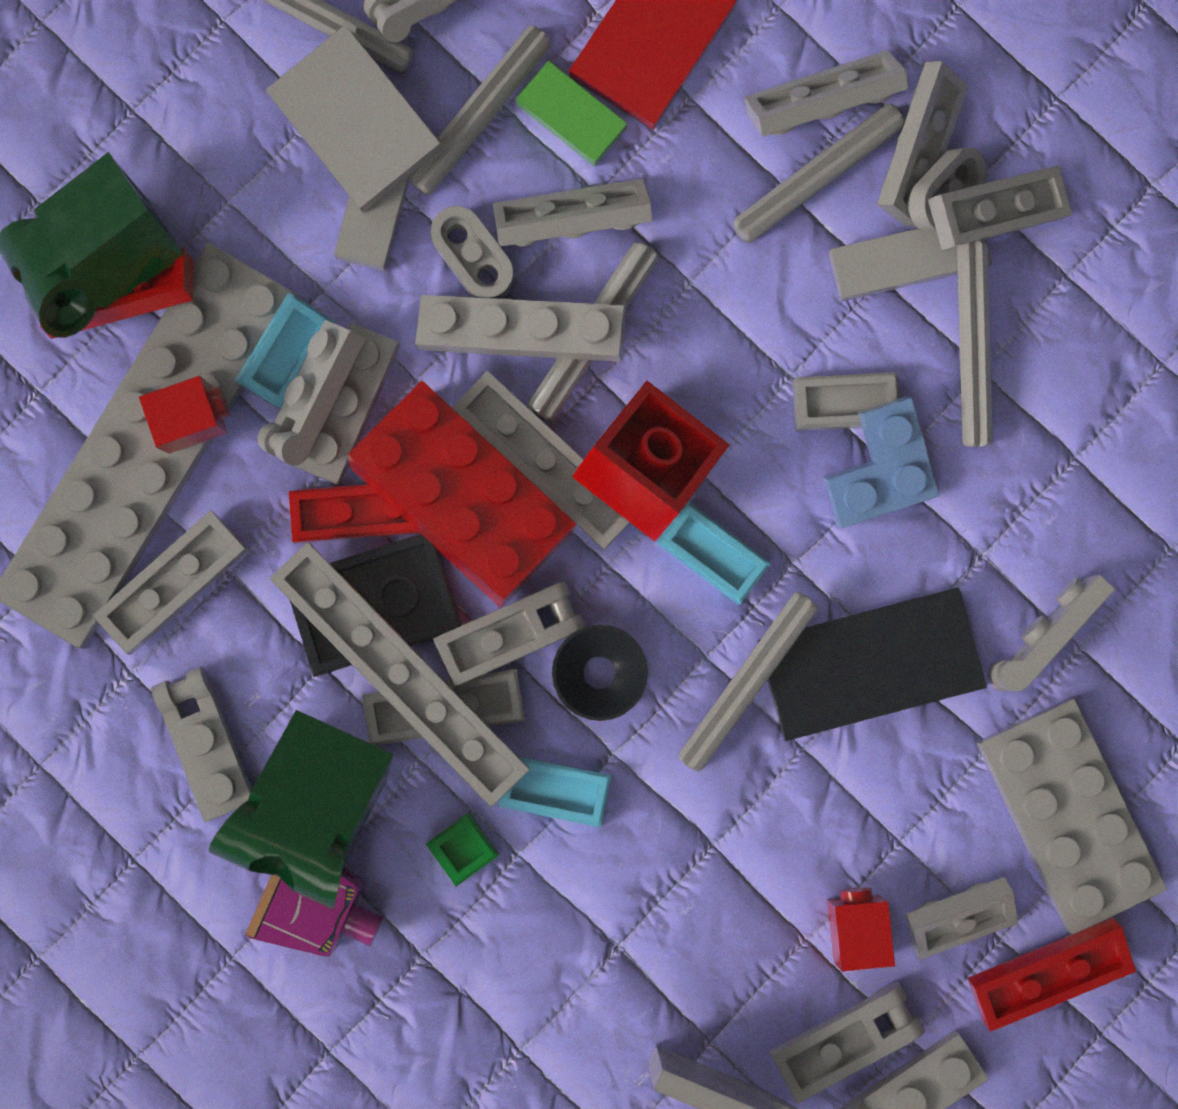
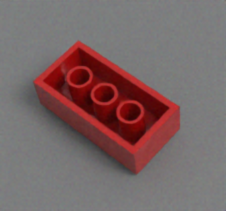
M423 380L348 453L350 468L420 534L429 540L442 555L500 609L572 535L576 523Z

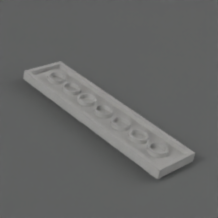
M209 242L206 244L194 264L193 301L168 307L1 576L0 602L78 649L86 648L100 625L92 615L122 589L213 440L210 439L170 454L156 448L139 396L200 375L212 385V388L220 387L228 404L229 411H231L244 389L243 386L234 382L235 378L286 294L291 293L298 297L296 293Z

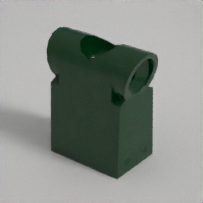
M109 152L34 209L35 218L11 222L0 232V254L14 278L22 283L25 298L44 331L53 337L66 338L77 334L94 317L97 306L102 308L108 307L119 298L131 293L135 287L144 281L147 282L174 264L175 260L184 255L146 196Z
M295 710L252 788L248 800L239 806L223 823L210 843L209 853L250 872L275 875L293 892L334 910L344 863L386 784L393 754Z

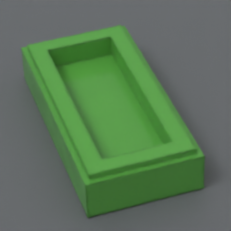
M550 61L546 62L516 98L517 106L594 167L597 166L627 129V123Z

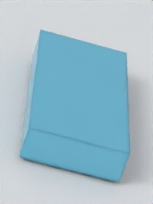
M287 293L234 382L281 409L287 386L297 377L306 359L311 338L320 330L324 320L331 323L335 321L293 294Z
M689 501L656 543L737 605L742 603L771 564Z
M518 756L530 770L500 798L498 807L601 827L611 781L610 774Z

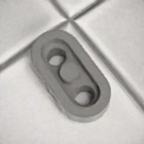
M974 148L948 150L915 184L908 200V211L914 225L919 230L936 231L928 199L943 193L986 183V165L978 150Z
M461 206L448 207L439 212L431 225V238L434 247L467 292L474 298L501 299L507 295L514 281L511 261L477 215L470 209ZM457 229L465 231L467 233L466 240L461 244L450 242L449 235L452 231ZM487 269L494 270L498 274L497 280L489 285L479 281L480 274Z

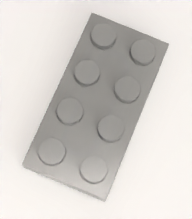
M1068 698L976 742L1068 933L1075 934L1167 890L1075 699Z

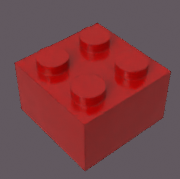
M646 380L595 443L571 477L655 542L682 511L730 444Z

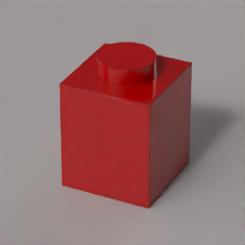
M200 375L139 396L155 447L168 454L228 433L223 418L229 417L230 411L224 394L219 386L212 388V385Z
M869 887L843 889L840 891L841 898L828 899L834 964L842 972L895 967L888 901L879 894L873 895L872 888Z

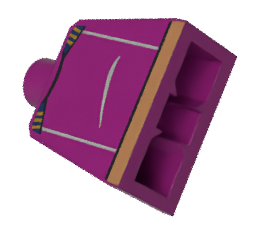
M344 866L334 910L293 892L280 878L271 875L244 936L307 953L330 957L336 950L342 935L371 946L382 923L383 916L356 905L365 881Z

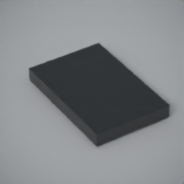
M422 534L330 563L411 647L433 640L435 637L462 626L440 552ZM290 601L313 677H319L353 666Z

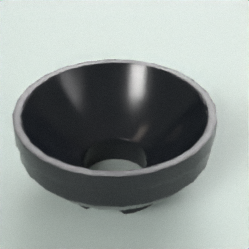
M591 625L573 632L560 645L553 660L552 680L558 698L574 714L588 720H612L626 714L640 700L647 685L648 668L642 648L633 637L613 626ZM604 657L614 665L615 678L608 687L594 688L585 681L584 667L590 659Z

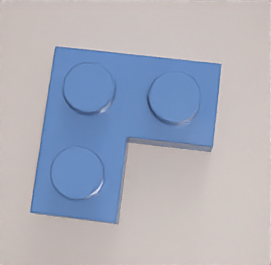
M905 396L858 412L871 462L823 477L837 526L840 528L861 523L939 497L912 398Z

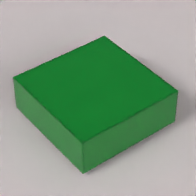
M470 812L426 843V846L455 887L499 856V852Z

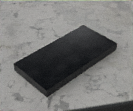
M959 587L805 627L767 680L783 741H789L987 688Z

